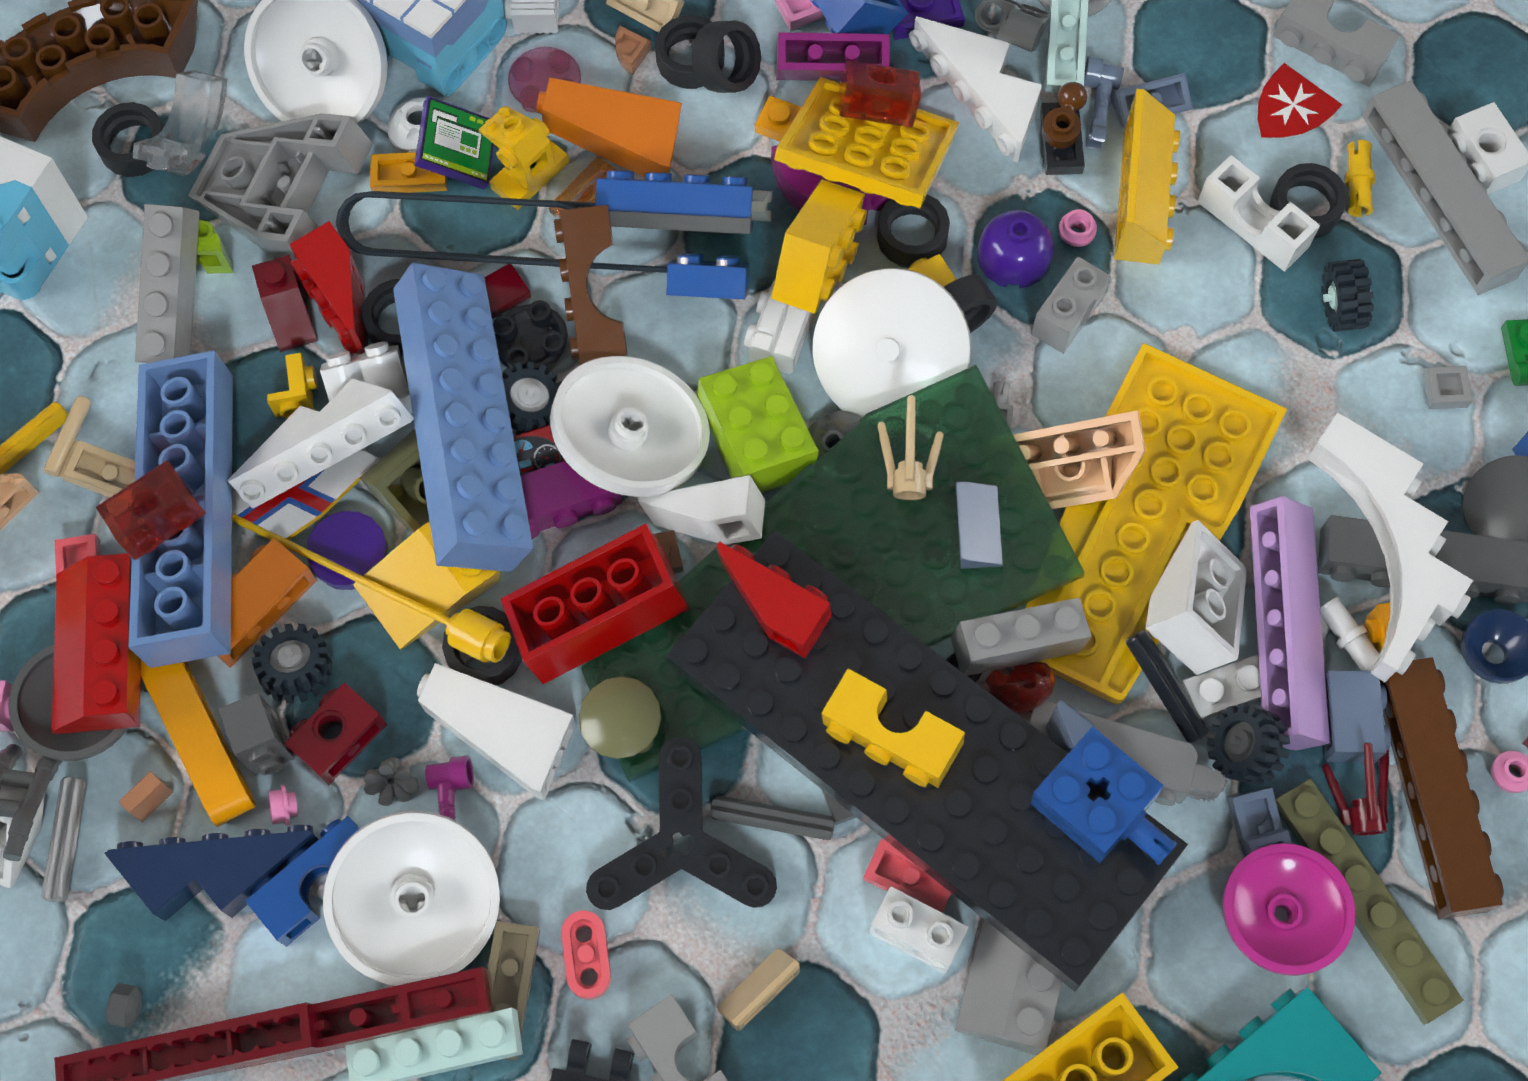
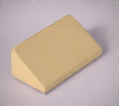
M781 949L775 950L718 1005V1012L736 1031H741L800 973V964Z

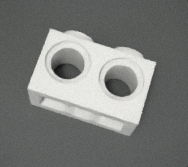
M890 886L870 926L869 934L946 974L969 927Z

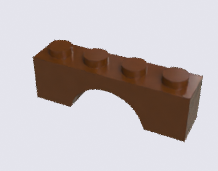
M609 205L560 210L561 219H554L556 241L557 243L564 242L566 258L559 259L562 282H569L571 297L564 298L567 321H574L576 336L570 337L572 360H579L580 365L602 357H628L624 322L603 314L593 303L588 290V274L593 261L602 251L614 245Z

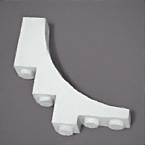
M1337 412L1307 459L1333 477L1356 501L1373 527L1385 556L1390 582V619L1383 648L1370 674L1386 682L1395 672L1403 675L1416 656L1414 652L1410 651L1416 639L1423 642L1435 624L1441 626L1451 615L1458 618L1471 600V597L1465 593L1473 580L1435 558L1446 541V538L1440 534L1448 521L1411 499L1422 482L1416 478V475L1424 463Z

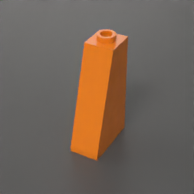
M549 77L546 92H539L536 113L542 114V122L547 126L551 134L621 167L634 171V173L645 177V173L649 172L670 173L682 103Z

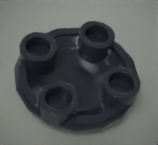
M538 300L528 305L516 307L507 314L497 317L493 322L499 360L511 370L514 364L521 362L522 368H526L527 361L534 362L533 369L539 370L541 364L548 368L558 361L566 349L568 341L566 323L559 313L551 309L550 305L545 301Z

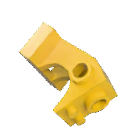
M506 105L501 107L492 118L488 119L478 129L482 135L500 149L496 152V155L505 167L489 182L491 189L502 198L531 199L569 163L568 154L547 138L550 132L540 119L536 117L530 119ZM535 162L537 165L530 169V165ZM512 205L516 210H519L522 207L519 205Z

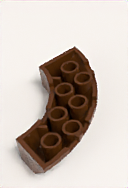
M72 0L67 2L68 8L59 10L49 16L43 12L21 25L23 28L21 32L7 39L5 43L2 39L0 40V132L36 142L48 122L64 106L96 86L134 76L153 75L180 79L194 51L198 0Z

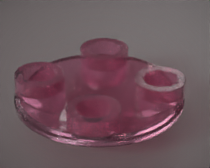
M539 47L523 53L515 60L509 71L508 84L512 95L521 103L525 111L530 113L536 112L539 92H546L549 77L581 83L579 65L570 54L558 48Z

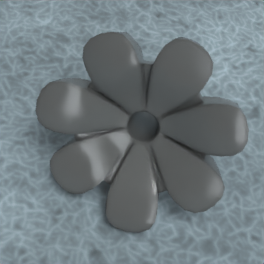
M395 757L382 761L379 769H369L364 777V782L366 783L364 786L365 793L368 795L380 793L378 803L383 806H390L393 802V796H396L401 802H407L412 798L411 793L415 794L419 791L418 778L412 777V770L407 766H402L401 760Z

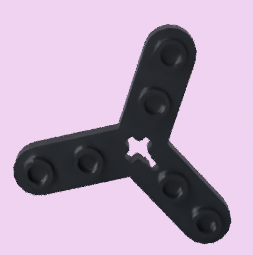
M677 737L666 742L659 756L660 832L591 874L586 885L589 901L601 910L615 909L682 869L746 906L757 908L769 904L775 897L777 882L773 872L764 865L703 832L702 756L700 749L689 738ZM679 832L683 837L691 835L694 842L690 843V853L687 856H684L680 851L672 853L665 858L661 856L664 850H667L674 844L673 835Z

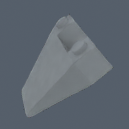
M324 113L221 134L188 196L275 259L289 255L291 260H294L295 257L289 244L319 227L309 217L308 212L328 172L359 174L373 143L351 116Z

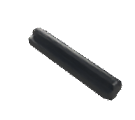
M1145 629L1140 630L1126 639V645L1186 741L1191 743L1203 738L1208 733L1206 724L1148 631Z

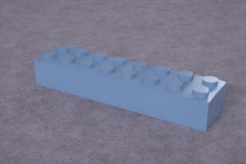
M412 262L393 288L436 565L512 572L534 548L485 278L482 274Z
M215 350L139 365L129 648L150 668L231 654L232 486L227 480L232 476L233 375Z

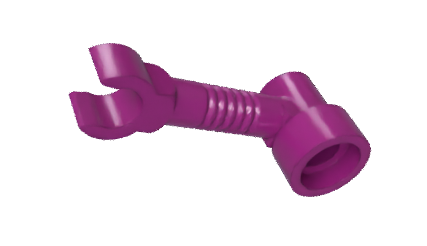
M468 755L451 757L449 762L426 765L425 768L428 789H437L439 814L453 820L456 819L454 792L471 789L474 784L472 762Z

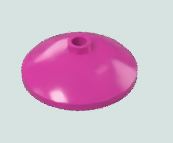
M1286 843L1261 847L1248 854L1235 866L1224 887L1222 912L1225 926L1232 941L1244 956L1267 971L1289 976L1306 975L1319 971L1334 962L1350 942L1355 926V904L1352 892L1344 876L1335 865L1312 849ZM1276 907H1281L1287 912V921L1277 919L1275 916Z

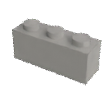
M1080 598L961 621L953 633L951 641L960 671L969 676L1079 653L1092 636Z

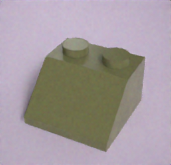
M414 428L360 478L379 502L411 533H414L429 522L416 431Z

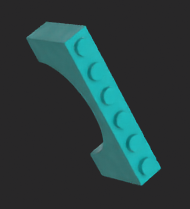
M1306 987L1296 994L1291 988L1286 990L1270 1004L1275 1012L1264 1021L1257 1015L1238 1031L1243 1038L1231 1049L1224 1043L1205 1059L1210 1066L1198 1077L1191 1071L1180 1081H1246L1263 1076H1284L1302 1081H1374L1382 1072L1315 994Z

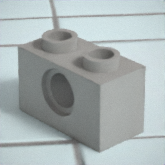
M1077 257L1036 313L1031 335L1064 354L1104 298L1111 276L1082 258Z

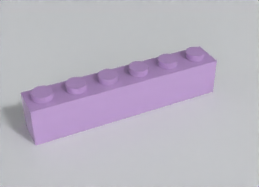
M1281 496L1250 506L1262 709L1277 714L1281 718L1279 722L1286 725L1288 730L1282 733V735L1290 737V744L1283 745V747L1297 751L1330 744L1313 508Z

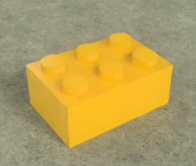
M823 179L820 181L785 232L771 299L813 314L816 313L823 301L828 302L834 292L836 282L841 283L847 264L852 265L858 251L859 243L854 242L856 232L859 233L867 215V210L862 209L864 193Z

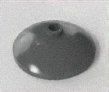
M54 644L42 649L30 658L21 668L13 682L8 703L13 729L27 747L35 753L52 760L65 762L79 761L106 751L125 734L128 728L53 734Z

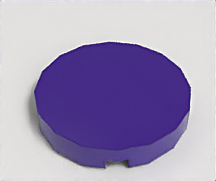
M341 511L327 516L314 527L307 540L306 549L362 576L388 555V544L381 527L373 518L355 511ZM307 558L312 572L328 586L340 590L355 589L353 584L356 581Z

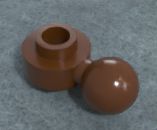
M1068 82L1059 89L1057 100L1060 108L1051 110L1044 118L1042 136L1052 147L1067 148L1073 145L1079 136L1081 121L1075 112L1082 109L1086 104L1087 91L1078 82ZM1064 121L1069 127L1062 129L1056 123Z

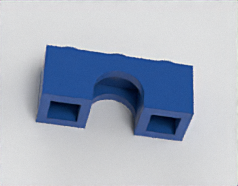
M349 816L343 820L336 819L328 824L321 831V838L309 848L303 847L293 853L286 861L287 866L276 876L270 875L258 882L252 889L253 895L245 901L273 937L286 947L320 919L309 903V890L317 878L328 874L337 852L360 829Z

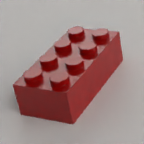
M647 523L500 598L523 662L542 684L690 609L666 553Z

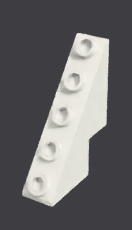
M916 16L914 30L909 33L912 46L916 51L923 52L930 61L935 74L940 78L943 77L952 87L955 98L960 103H965L973 112L976 123L981 129H987L992 135L999 151L1004 156H1009L1013 162L1018 163L1038 106L1042 85L1003 74L1008 57L1009 43Z
M351 379L320 412L300 406L227 481L239 493L243 501L247 502L251 508H255L409 424L414 418L392 390Z

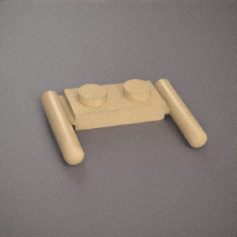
M85 396L76 397L43 471L48 475L61 477L64 481L134 506L135 461L83 441H75L91 406L89 398Z

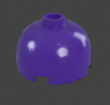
M1022 210L1006 211L992 218L984 227L977 248L978 264L985 276L999 286L1007 287V284L1020 285L1019 288L1029 287L1039 282L1049 271L1054 253L1052 233L1045 222L1031 212Z

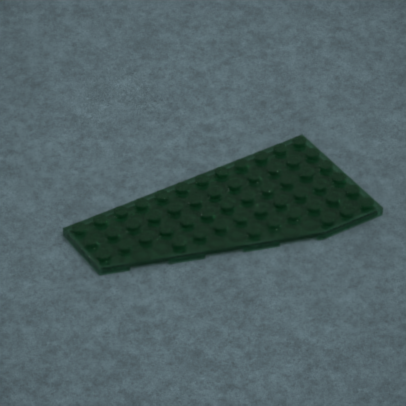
M977 365L864 415L854 429L813 465L810 463L765 503L762 538L733 544L742 546L754 554L774 530L928 647L952 637L961 621L1008 612L1083 578L1085 572ZM909 395L915 396V461L923 464V470L926 469L936 433L940 431L944 434L933 474V489L926 490V497L919 500L895 498L893 490L887 489L888 475L877 427L879 422L885 423L895 469H898V463L905 461L907 397ZM965 481L997 486L1003 566L961 569L956 482ZM717 548L711 551L678 581L689 605V610L597 656L581 667L590 691L606 679L623 676L637 679L648 686L659 701L662 719L658 734L654 738L650 750L645 753H638L632 757L619 759L629 782L659 769L660 751L664 744L672 738H689L702 750L747 730L671 669L666 657L669 651L732 580L719 559Z

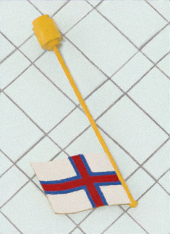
M359 450L255 508H251L247 502L243 501L239 493L232 487V522L269 540L275 538L284 547L446 625L449 646L482 662L491 661L497 663L507 652L511 635L504 630L502 624L468 608L460 613H455L449 618L290 541L294 536L323 517L381 458Z

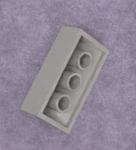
M983 919L955 1031L1038 1055L1047 1048L1062 981Z

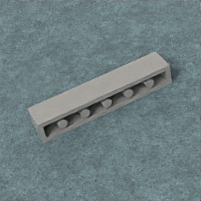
M1410 80L1372 96L1362 116L1477 295L1518 279L1528 265V254L1525 246L1516 239L1507 225L1504 214L1496 209L1488 197L1484 184L1476 179L1467 165L1464 154L1457 150L1448 136L1446 127L1437 120L1429 108L1425 95L1419 92Z

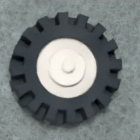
M527 361L526 368H522L521 362L514 364L512 371L507 367L502 373L511 427L517 430L516 435L550 425L552 404L562 381L556 383L558 375L554 371L547 375L545 373L547 366L543 364L540 365L539 370L533 369L534 362Z

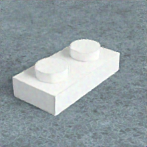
M1259 654L1182 681L1181 686L1203 720L1219 715L1221 712H1228L1226 708L1230 706L1238 707V704L1248 705L1261 700Z

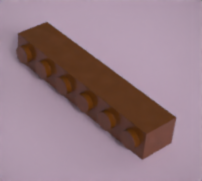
M1433 657L1413 660L1403 675L1395 672L1386 682L1380 680V685H1384L1387 691V704L1383 710L1385 724L1390 728L1391 747L1438 920L1487 913L1503 905L1504 889L1501 878L1493 871L1489 857L1492 852L1490 838L1481 829L1478 818L1480 812L1478 796L1474 790H1470L1466 776L1468 772L1467 757L1464 751L1459 749L1455 737L1457 729L1456 718L1453 711L1447 708L1444 698V676L1439 669H1436Z

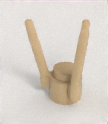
M913 395L907 397L905 461L898 463V469H895L886 425L884 422H879L877 426L888 475L887 489L893 490V496L902 500L923 499L926 497V490L933 489V474L944 437L942 432L936 433L926 469L923 470V464L915 461L916 411L915 396Z

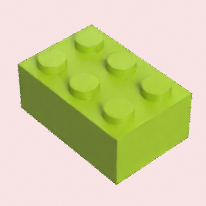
M772 356L699 378L697 397L704 407L710 433L731 479L750 475L762 493L814 476L819 451Z

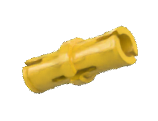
M1357 140L1358 150H1355L1354 141L1347 145L1348 171L1344 175V182L1349 189L1348 214L1353 217H1363L1362 207L1365 208L1366 216L1373 212L1372 185L1376 182V175L1371 167L1372 143L1367 140Z

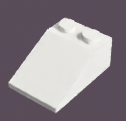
M1199 520L1190 524L1150 596L1146 620V629L1150 634L1165 645L1180 662H1183L1196 675L1238 659L1247 567Z

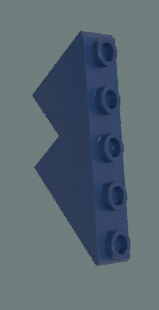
M293 825L287 827V832L271 834V831L268 829H251L244 832V837L228 838V834L209 833L202 836V841L186 842L185 838L168 837L160 839L159 845L143 846L142 842L126 841L118 843L117 849H110L104 854L152 914L164 921L169 919L202 890L207 893L220 911L233 918L248 905L245 901L253 895L252 889L258 882L267 876H276L287 866L286 861L293 853L303 847L309 848L319 839L313 834V826Z

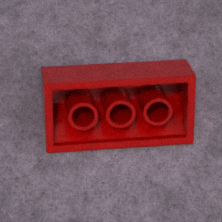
M130 553L87 556L57 573L52 705L53 734L140 727L141 659L129 648L132 555Z

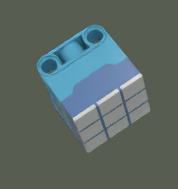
M358 0L370 13L380 30L386 48L387 61L394 57L413 68L420 82L447 97L456 92L497 46L507 28L503 0Z

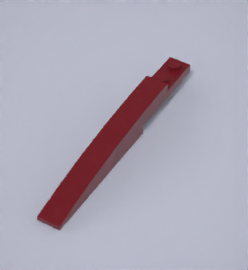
M479 967L311 1004L305 1002L55 1057L56 1081H181L346 1048V1045L493 1012L488 973L486 968Z

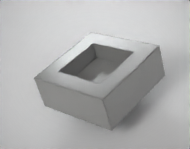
M1467 366L1426 368L1423 373L1429 409L1468 408L1473 398Z

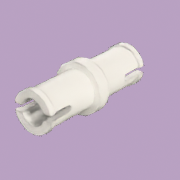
M1339 597L1330 600L1320 607V613L1337 637V646L1340 650L1345 649L1361 671H1372L1379 653L1366 636L1368 630L1364 625L1359 626Z

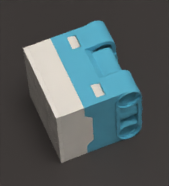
M0 136V292L15 299L26 300L34 297L40 291L42 285L88 216L51 157Z

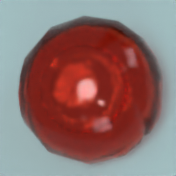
M1039 661L1014 666L1013 671L1009 675H1003L1000 670H993L986 679L992 695L1016 714L1027 713L1042 705L1052 694L1056 682L1049 665Z

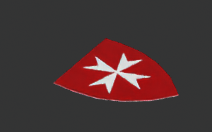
M1283 63L1263 87L1258 102L1257 120L1261 138H1286L1304 134L1322 125L1333 116L1342 104L1290 66Z

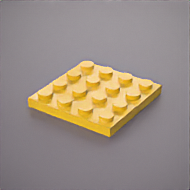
M820 77L778 144L774 160L785 163L790 168L796 170L803 169L821 175L826 180L832 182H842L857 187L864 193L878 194L893 199L900 205L921 208L956 136L960 122Z

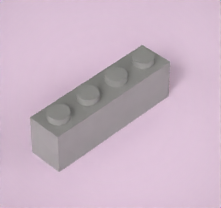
M144 205L135 362L151 363L191 354L200 211L185 207Z

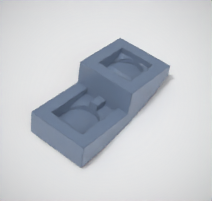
M1263 786L1227 796L1245 856L1268 845L1292 844L1289 830L1282 828L1272 787Z

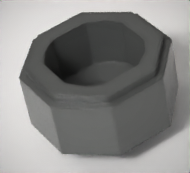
M122 983L115 986L110 993L106 1007V1021L108 1024L129 1029L135 1024L140 1016L143 1005L141 988Z

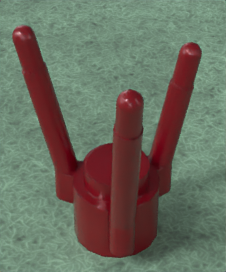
M1370 742L1364 744L1366 798L1352 800L1353 808H1348L1330 765L1326 763L1322 766L1340 811L1341 823L1343 826H1351L1353 836L1386 833V824L1389 823L1387 813L1389 750H1386L1387 753L1379 761L1378 798H1376L1373 746Z

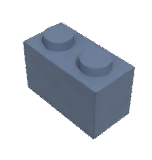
M1328 670L1325 674L1330 744L1323 745L1324 762L1364 763V744L1366 742H1370L1373 746L1374 763L1387 753L1386 750H1389L1391 733L1389 726L1384 725L1383 710L1387 704V691L1384 685H1380V679L1370 674L1371 671Z

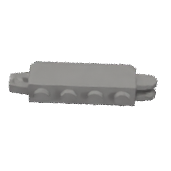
M1043 701L1035 705L1031 713L1012 710L1050 739L1046 726L1057 704ZM1078 711L1095 724V729L1164 785L1154 802L1173 806L1175 802L1181 804L1186 797L1197 800L1203 799V801L1207 800L1209 802L1210 800L1214 801L1223 792L1226 786L1225 782L1227 781L1224 779L1225 775L1223 776L1222 772H1218L1217 769L1213 771L1210 767L1197 764L1198 753L1192 744Z

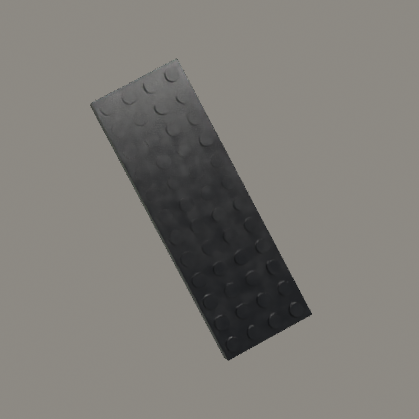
M774 530L753 554L755 557L754 561L767 568L770 564L778 566L791 576L790 581L803 588L806 585H811L819 589L828 597L827 601L830 602L832 617L806 659L767 636L733 580H731L666 655L671 669L1076 992L1181 856L1188 844L1147 813L1145 818L1170 839L1178 843L1160 865H1157L1156 861L1128 838L1125 841L1121 839L1101 863L1096 861L1031 805L1033 792L1065 758L1068 752ZM847 669L887 689V702L878 718L887 730L894 733L908 732L916 727L924 712L927 711L965 732L964 744L939 788L930 783L926 787L917 785L903 775L905 769L890 761L888 765H882L868 757L864 753L866 748L852 740H850L849 744L842 743L826 732L827 726L823 724L821 713ZM1090 789L1088 798L1095 801L1098 797L1103 798L1105 793L1101 789L1095 791Z

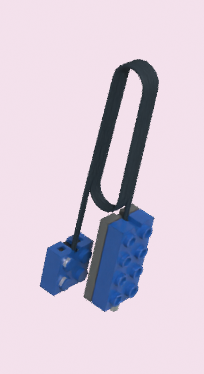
M611 170L607 171V177L597 178L596 203L386 191L355 193L345 199L338 209L336 227L338 234L349 249L355 253L367 256L560 267L559 259L366 247L359 243L350 231V211L357 202L368 197L556 207L566 210L609 205L611 227L751 234L754 230V221L771 222V210H768V203L772 201L773 191L755 190L756 185H747L748 177L725 176L722 178V183H709L710 175L687 174L684 175V181H672V173L649 172L645 173V179H634V171ZM681 253V255H677V259L669 262L667 267L592 263L590 269L667 273L666 295L745 300L749 294L750 263H742V256L719 255V257H716V261H703L704 254Z

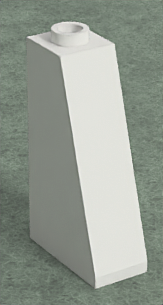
M435 663L431 673H426L422 677L417 690L418 702L424 711L533 796L545 801L577 727L573 714Z

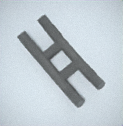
M10 744L5 749L0 750V790L2 786L27 789L22 801L0 799V816L13 818L3 853V858L9 861L21 860L25 843L28 841L33 826L34 817L50 781L53 780L58 767L63 762L42 757L35 767V772L12 770L16 761L22 755L21 748L16 744Z

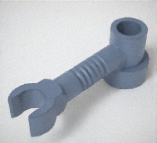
M1088 56L1085 63L1084 86L1095 88L1096 97L1086 148L1101 151L1102 141L1105 142L1107 135V117L1112 89L1118 90L1120 88L1124 68L1105 64L1103 59Z

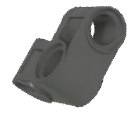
M983 0L975 11V19L980 28L997 35V38L1031 53L1037 50L1050 14L1043 10L1013 0ZM992 3L997 4L1002 10V19L998 24L991 22L987 17V9Z

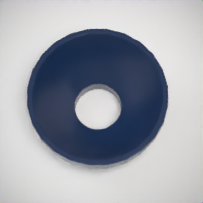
M1491 609L1475 616L1467 625L1461 640L1462 655L1466 664L1480 678L1492 683L1509 684L1528 675V621L1522 616L1504 609ZM1485 643H1494L1503 650L1504 659L1502 663L1494 664L1485 659L1482 654V647Z

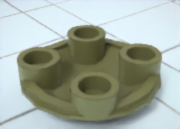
M623 676L606 679L593 687L583 700L578 716L580 732L588 746L602 756L615 759L632 757L638 753H645L650 750L654 738L658 734L662 719L660 704L653 691L639 680Z

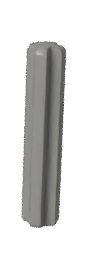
M63 777L60 781L41 895L42 899L49 902H65L68 899L86 789V782L82 778Z

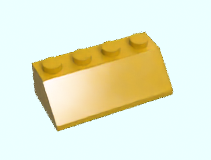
M1136 89L1124 129L1114 260L1159 265L1164 251H1170L1173 243L1174 229L1168 228V218H1173L1176 195H1170V185H1175L1177 179L1178 163L1172 162V154L1178 151L1180 130H1174L1175 114L1144 89Z
M1122 992L1003 1081H1161L1179 1067Z

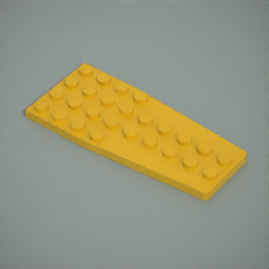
M1145 343L1142 344L1106 416L1139 411L1146 452L1118 498L1065 508L1025 607L1030 608L1080 598L1092 637L1079 653L1032 662V664L1113 704H1120L1124 701L1142 671L1126 645V639L1137 631L1147 630L1146 620L1150 596L1190 524L1199 520L1219 541L1221 540L1239 510L1287 411L1286 408ZM1150 634V636L1152 637L1153 641L1155 642V644H1156V646H1157V644L1159 643V640L1156 639V638H1154V637Z

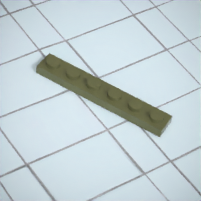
M1311 778L1275 799L1279 814L1301 846L1312 849L1327 858L1344 876L1354 899L1356 927L1423 1025L1430 1023L1463 1002L1464 999Z

